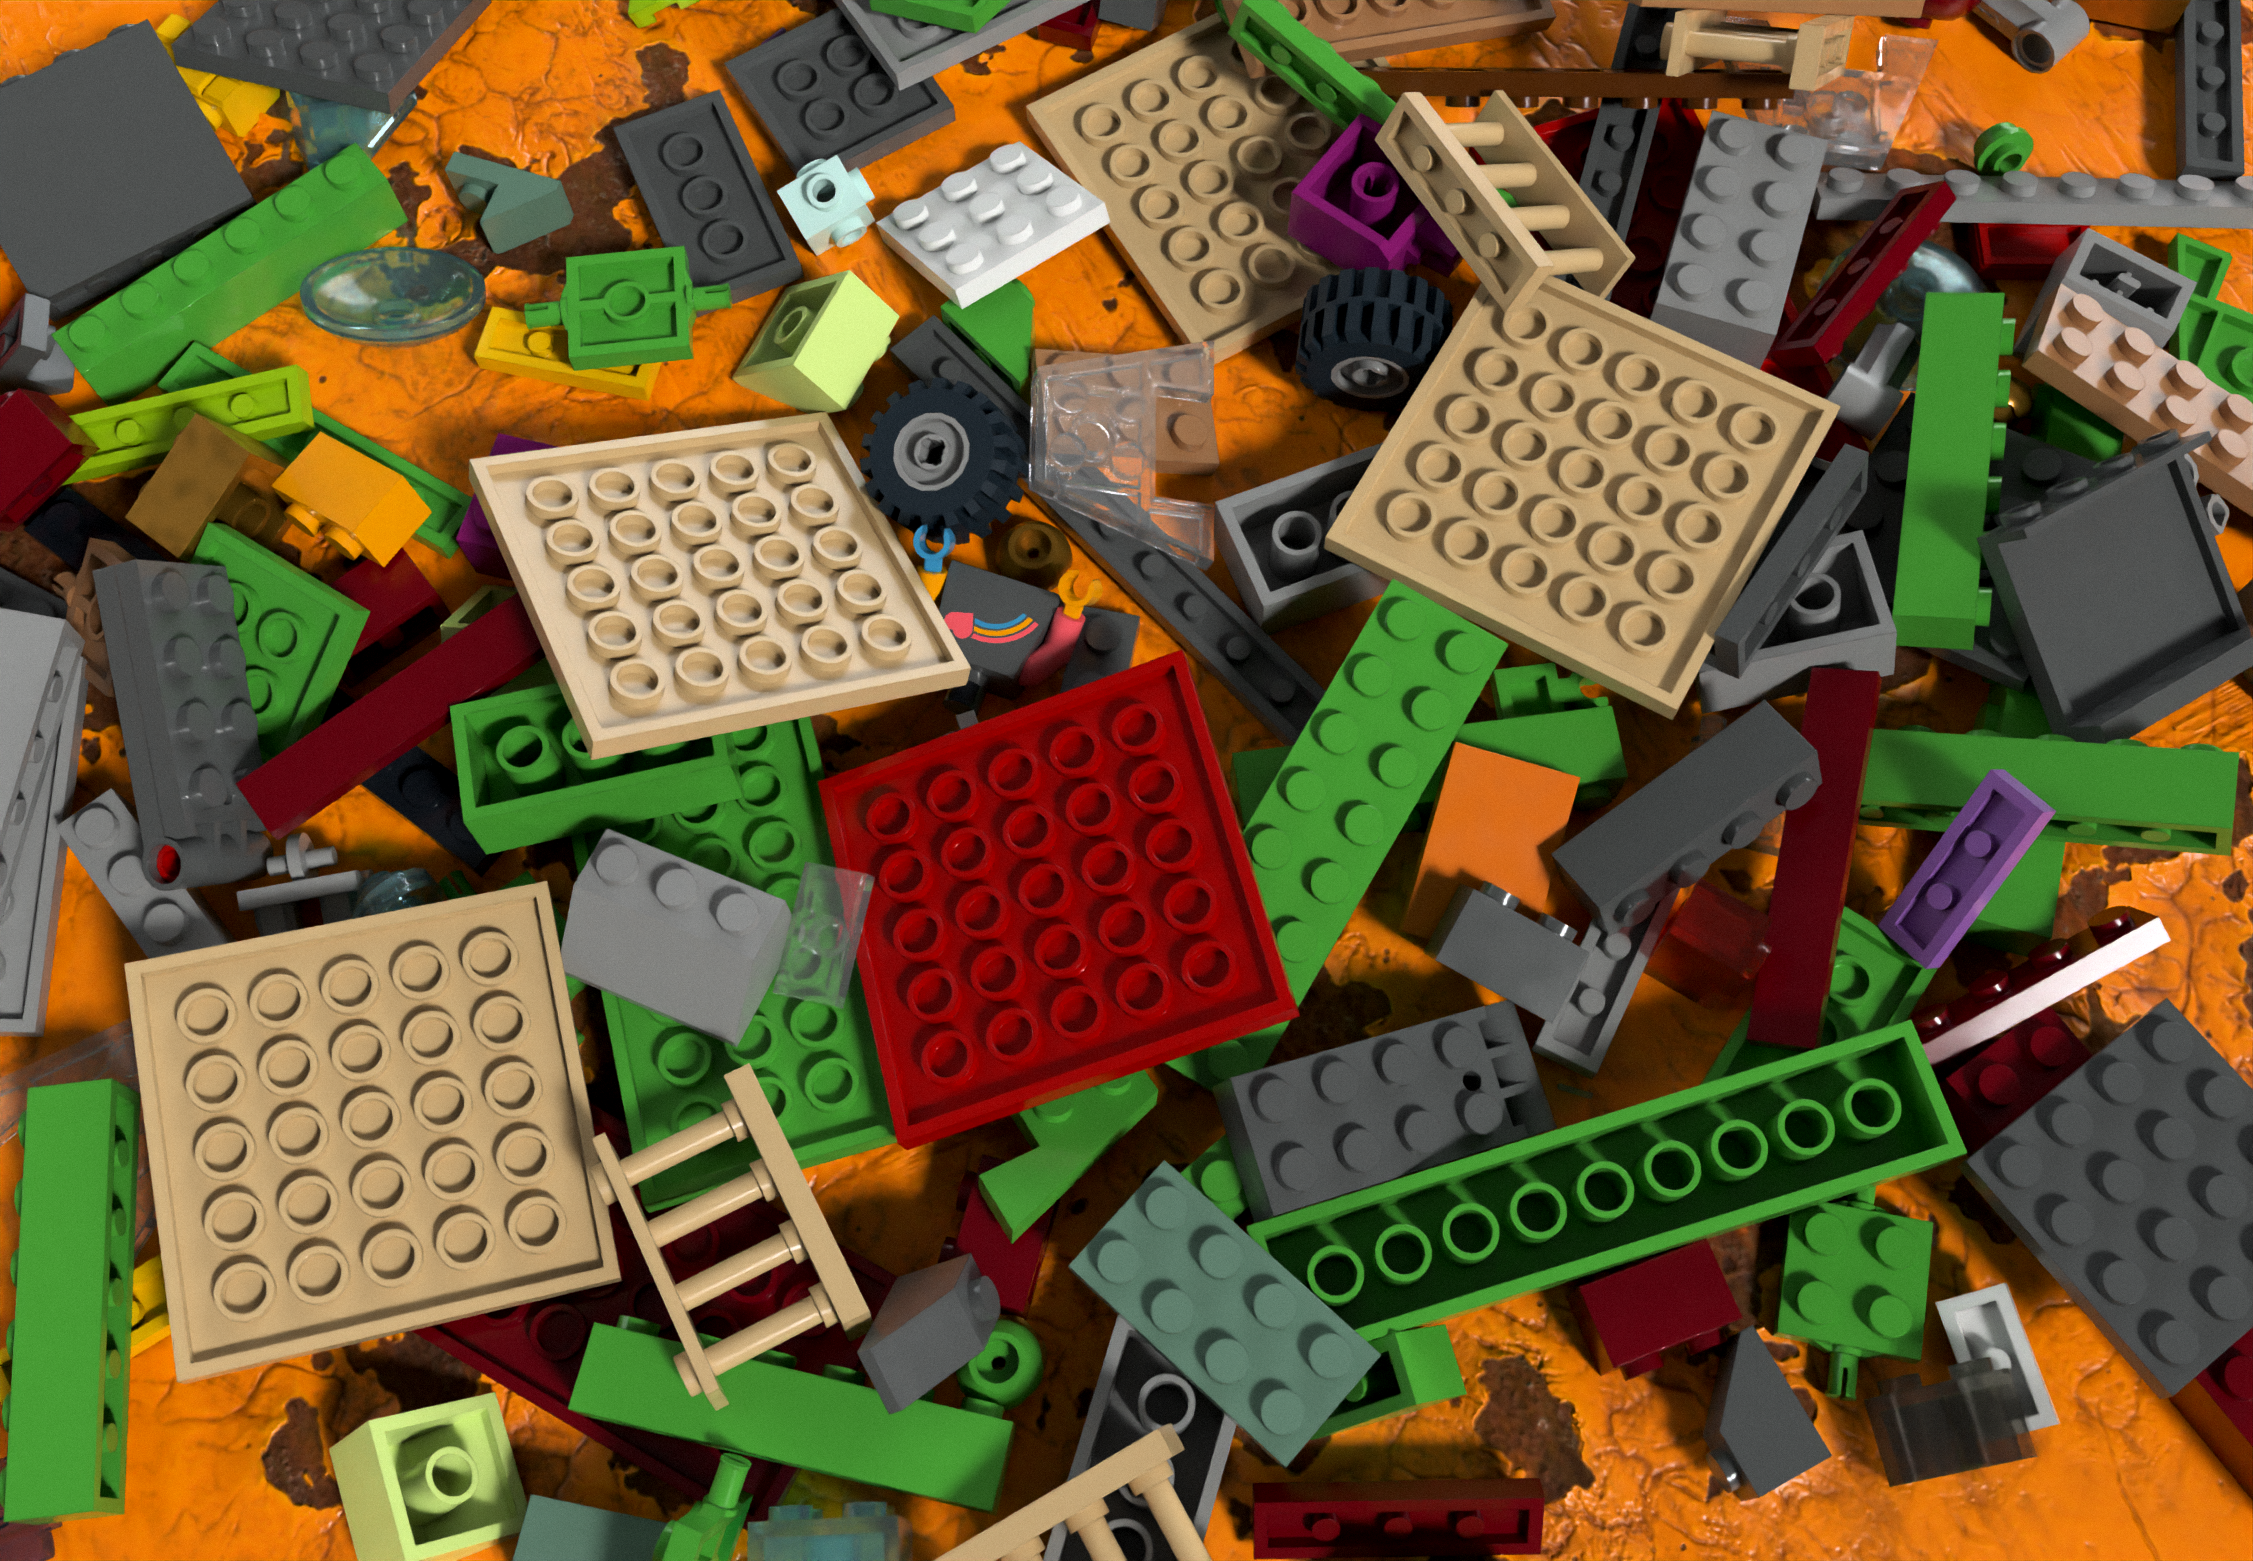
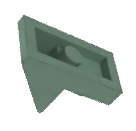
M455 151L445 168L460 203L473 212L483 214L480 224L492 251L496 254L504 253L567 226L574 217L560 180Z

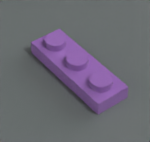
M1991 769L1878 924V927L1925 969L1940 968L2056 813V810L2006 770Z

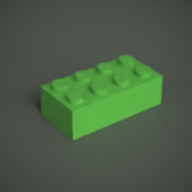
M558 683L450 706L463 823L486 855L744 798L732 732L591 760Z

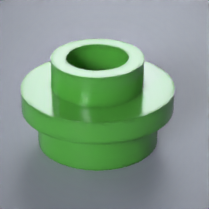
M2003 122L1985 130L1976 140L1973 148L1975 154L1974 165L1981 176H2003L2006 172L2018 171L2032 153L2033 139L2027 130L2016 127L2013 123Z

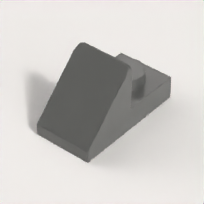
M25 293L1 322L0 396L9 391H16L18 388L48 395L65 394L72 390L75 366L51 335L56 332V327L49 325L51 300Z

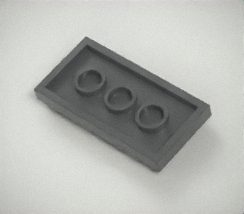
M720 89L613 128L619 146L664 248L685 246L689 259L690 279L694 287L729 283L732 304L804 278L799 259ZM716 310L697 311V318Z

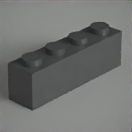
M1763 700L1551 853L1562 884L1609 937L1624 926L1632 927L1641 923L1651 914L1656 903L1678 887L1686 888L1695 884L1705 875L1710 864L1732 848L1740 849L1749 845L1758 837L1764 825L1786 809L1795 810L1808 802L1815 794L1817 787L1822 784L1817 750L1766 700Z

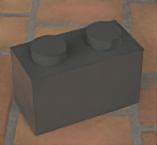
M1487 881L1483 882L1479 891L1460 883L1423 953L1552 1024L1590 955V952L1572 943L1578 931L1543 912L1537 922L1528 919L1514 911L1520 901L1519 898Z

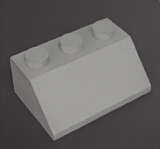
M1863 530L1835 537L1768 638L1752 658L1740 679L1703 663L1693 681L1702 714L1754 704L1763 700L1768 701L1808 692L1812 667L1879 671L1881 677L1894 674L1897 630Z
M607 828L573 885L561 946V955L566 976L737 1047L799 930L786 900Z

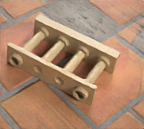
M1685 9L1675 12L1674 23L1666 22L1661 37L1660 59L1668 60L1666 76L1678 77L1718 62L1721 59L1782 66L1783 73H1791L1789 89L1815 91L1844 75L1855 15L1826 14L1801 23L1799 29L1726 22L1728 10Z
M1495 90L1476 120L1465 123H1444L1421 92H1404L1374 139L1505 313L1522 311L1545 278L1554 275L1572 274L1585 291L1605 299L1636 259L1634 254L1503 90ZM1464 147H1474L1487 165H1477ZM1505 188L1520 207L1510 208L1496 189ZM1529 231H1539L1553 250L1544 251Z
M750 1063L723 1075L732 1095V1099L721 1103L723 1111L622 1160L619 1159L618 1154L604 1132L592 1138L601 1162L589 1167L605 1204L608 1206L616 1201L620 1202L685 1348V1351L675 1355L673 1359L690 1396L694 1397L704 1391L716 1411L729 1405L717 1377L718 1375L824 1322L826 1328L840 1322L849 1342L868 1333L873 1323L866 1302ZM734 1136L738 1142L751 1136L761 1157L749 1164L752 1171L647 1221L632 1188L633 1185ZM763 1196L766 1202L780 1196L790 1217V1220L778 1225L780 1233L675 1284L660 1247ZM792 1258L796 1265L810 1259L820 1280L819 1283L808 1288L810 1296L706 1349L704 1348L688 1313L689 1310Z
M1168 1423L933 1561H996L998 1559L1000 1561H1043L1040 1552L1046 1548L1039 1535L1064 1521L1070 1535L1076 1531L1079 1533L1093 1561H1127L1104 1517L1110 1510L1103 1497L1127 1483L1135 1497L1142 1493L1178 1561H1212L1168 1479L1174 1472L1167 1460L1185 1450L1172 1424Z

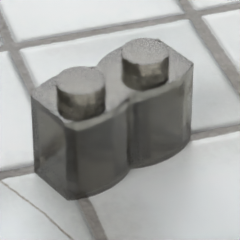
M1991 1357L1947 1366L1951 1380L1923 1386L1919 1373L1876 1382L1880 1396L1864 1399V1403L1889 1486L1893 1487L2040 1456L2012 1368L1995 1370Z

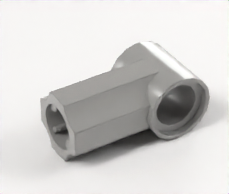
M1982 0L1972 10L2012 40L2011 48L2016 61L2024 69L2032 73L2041 74L2048 72L2088 36L2090 30V22L2085 10L2072 0H2053L2051 3L2048 0Z
M1900 322L1893 325L1878 323L1853 362H1850L1844 368L1824 397V399L1841 406L1835 418L1837 421L1870 441L1878 435L1902 400L1904 394L1899 389L1920 355V347L1916 341L1915 331Z

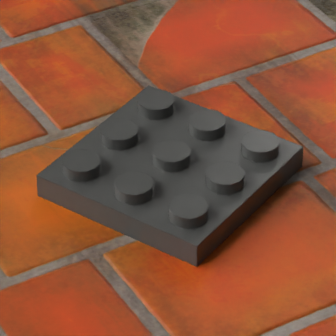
M839 7L724 63L728 79L795 176L808 163L817 159L828 160L835 155L838 156L847 172L856 167L861 169L956 121L954 105L933 76L899 91Z

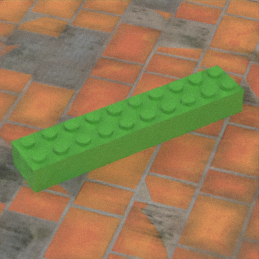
M1908 1020L1247 1225L1246 1233L1363 1339L1370 1342L1394 1332L1435 1325L1687 1246L1705 1238L1709 1239L1942 1166L1966 1154L1967 1151L1912 1020Z

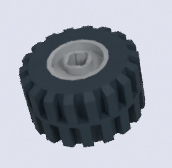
M1365 267V269L1356 270L1350 268L1341 270L1339 275L1329 274L1321 278L1319 284L1312 285L1309 288L1303 302L1295 363L1296 374L1301 376L1300 382L1306 388L1314 390L1313 394L1319 398L1330 400L1333 404L1344 408L1349 407L1368 412H1395L1397 409H1404L1452 332L1453 308L1450 301L1444 299L1445 294L1438 287L1428 286L1427 280L1419 276L1406 275L1405 271L1396 269L1383 270L1379 269V267Z
M933 378L931 388L921 380L908 384L910 394L905 397L895 391L886 399L891 405L887 412L883 415L880 411H875L870 419L877 426L873 435L864 433L861 444L863 448L870 452V457L860 459L861 472L872 479L865 484L870 497L880 502L877 507L888 517L913 533L920 526L927 524L928 533L926 538L934 543L944 544V530L948 527L955 534L957 545L970 543L969 532H973L980 538L993 533L989 523L997 519L1004 524L1012 514L1005 509L1011 499L1020 503L1024 494V490L1017 485L1018 478H1028L1029 465L1019 457L1027 453L1024 440L1015 433L1018 430L1015 423L981 391L978 392L970 384L959 380L953 385L947 378Z

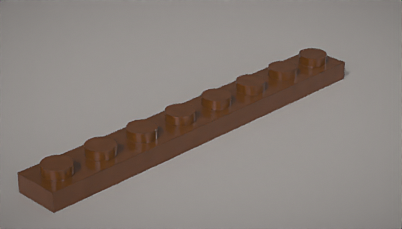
M1354 67L1362 75L1373 79L1379 85L1381 91L1395 103L1399 101L1404 92H1421L1423 96H1446L1445 106L1479 107L1480 98L1491 97L1495 90H1503L1517 108L1539 107V97H1563L1562 107L1597 108L1598 97L1622 98L1621 107L1629 109L1657 108L1658 98H1682L1681 108L1716 109L1718 98L1742 99V109L1774 110L1778 108V99H1794L1795 89H1789L1791 73H1783L1782 69H1696L1675 77L1666 76V69Z

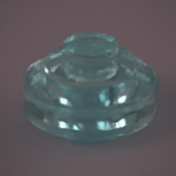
M412 868L405 871H380L369 877L358 889V899L350 919L441 902L444 900V889L426 869Z

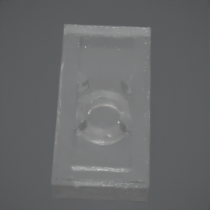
M805 862L773 993L843 1009L875 877L867 873Z

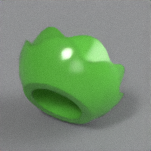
M998 1319L985 1350L956 1370L958 1385L962 1393L969 1398L1005 1407L1004 1411L1016 1408L1038 1388L1042 1380L1044 1365L1039 1342L1032 1332L1023 1325L1006 1319ZM997 1357H1002L1005 1360V1367L1002 1370H995L992 1367V1362Z

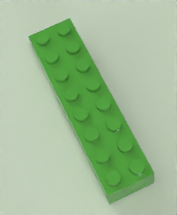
M1395 579L1391 580L1243 831L1246 846L1297 1007L1302 1002L1509 645ZM1290 1020L1162 1064L1214 1095L1212 1087L1231 1077L1263 1069Z

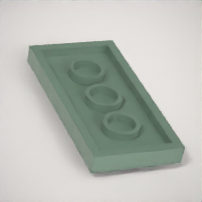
M1165 1160L1068 1265L1069 1270L1283 1469L1289 1465L1381 1356L1375 1348Z

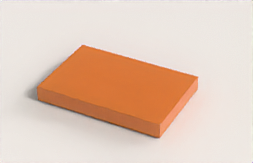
M1452 741L1398 930L1430 939L1460 883L1479 891L1484 881L1519 898L1520 901L1514 911L1537 922L1543 911L1555 869L1551 853L1562 845L1581 777Z

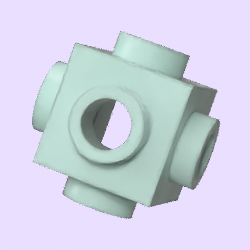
M837 155L828 160L817 159L808 163L799 170L796 175L797 179L777 190L790 215L816 256H819L835 245L837 247H846L853 244L867 232L866 227L875 222L873 215L866 203L875 198L873 192L858 167L847 172Z

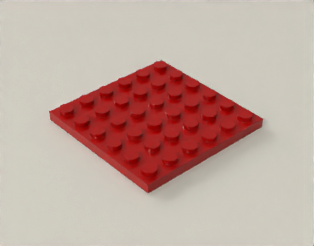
M1182 649L818 781L897 1143L906 1150L1300 1017L1191 668Z

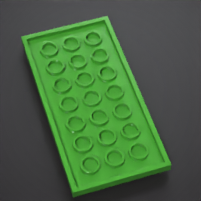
M811 716L732 732L744 798L608 828L786 900L799 930L737 1047L601 990L633 1154L723 1111L721 1103L732 1099L723 1075L750 1063L801 1170L897 1143L818 787V781L826 779ZM607 828L571 836L578 876ZM734 1136L639 1182L642 1203L645 1209L651 1213L686 1203L752 1171L749 1164L761 1157L751 1136L740 1142Z

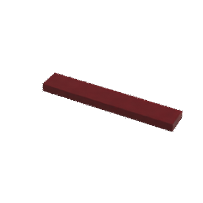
M517 592L235 783L268 832L277 840L281 839L450 723V706L485 699L546 657L519 593Z
M1812 667L1800 734L1817 750L1822 784L1817 787L1815 794L1803 806L1795 810L1786 811L1746 1040L1750 1045L1803 1053L1818 1049L1821 1046L1882 683L1879 671Z

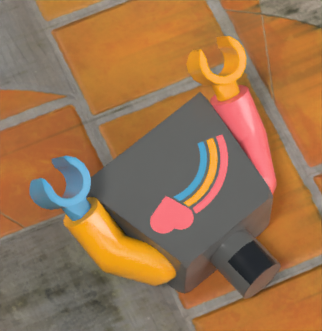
M927 524L917 529L913 537V546L916 553L924 558V564L917 567V573L971 667L966 685L947 690L942 703L945 708L957 715L974 710L977 717L987 693L1008 700H1016L1020 697L1025 687L1039 685L1068 664L1086 620L1082 614L1084 606L1095 604L1102 596L1103 587L1099 579L1091 581L1087 595L1080 599L1076 596L1073 588L1074 582L1079 576V569L1069 570L1062 575L1058 583V594L955 560L951 561L949 569L942 566L943 558L954 550L956 537L949 527L945 528L943 548L940 552H934L926 544Z

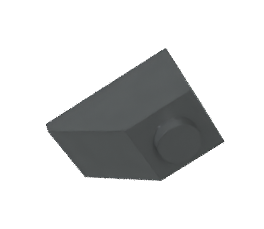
M971 1253L897 1277L858 1349L857 1354L889 1414L902 1411L985 1350L1001 1313L1000 1299L993 1281L988 1276H982Z
M1753 1325L1727 1338L1728 1341L1722 1345L1703 1438L1711 1452L1706 1454V1461L1712 1474L1727 1493L1735 1491L1741 1502L1760 1498L1832 1456Z

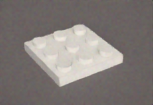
M1018 141L1014 144L997 148L988 159L969 170L950 175L942 182L941 186L922 197L901 203L894 209L892 214L876 222V225L885 244L957 306L964 309L1109 224L1110 219L1105 202Z

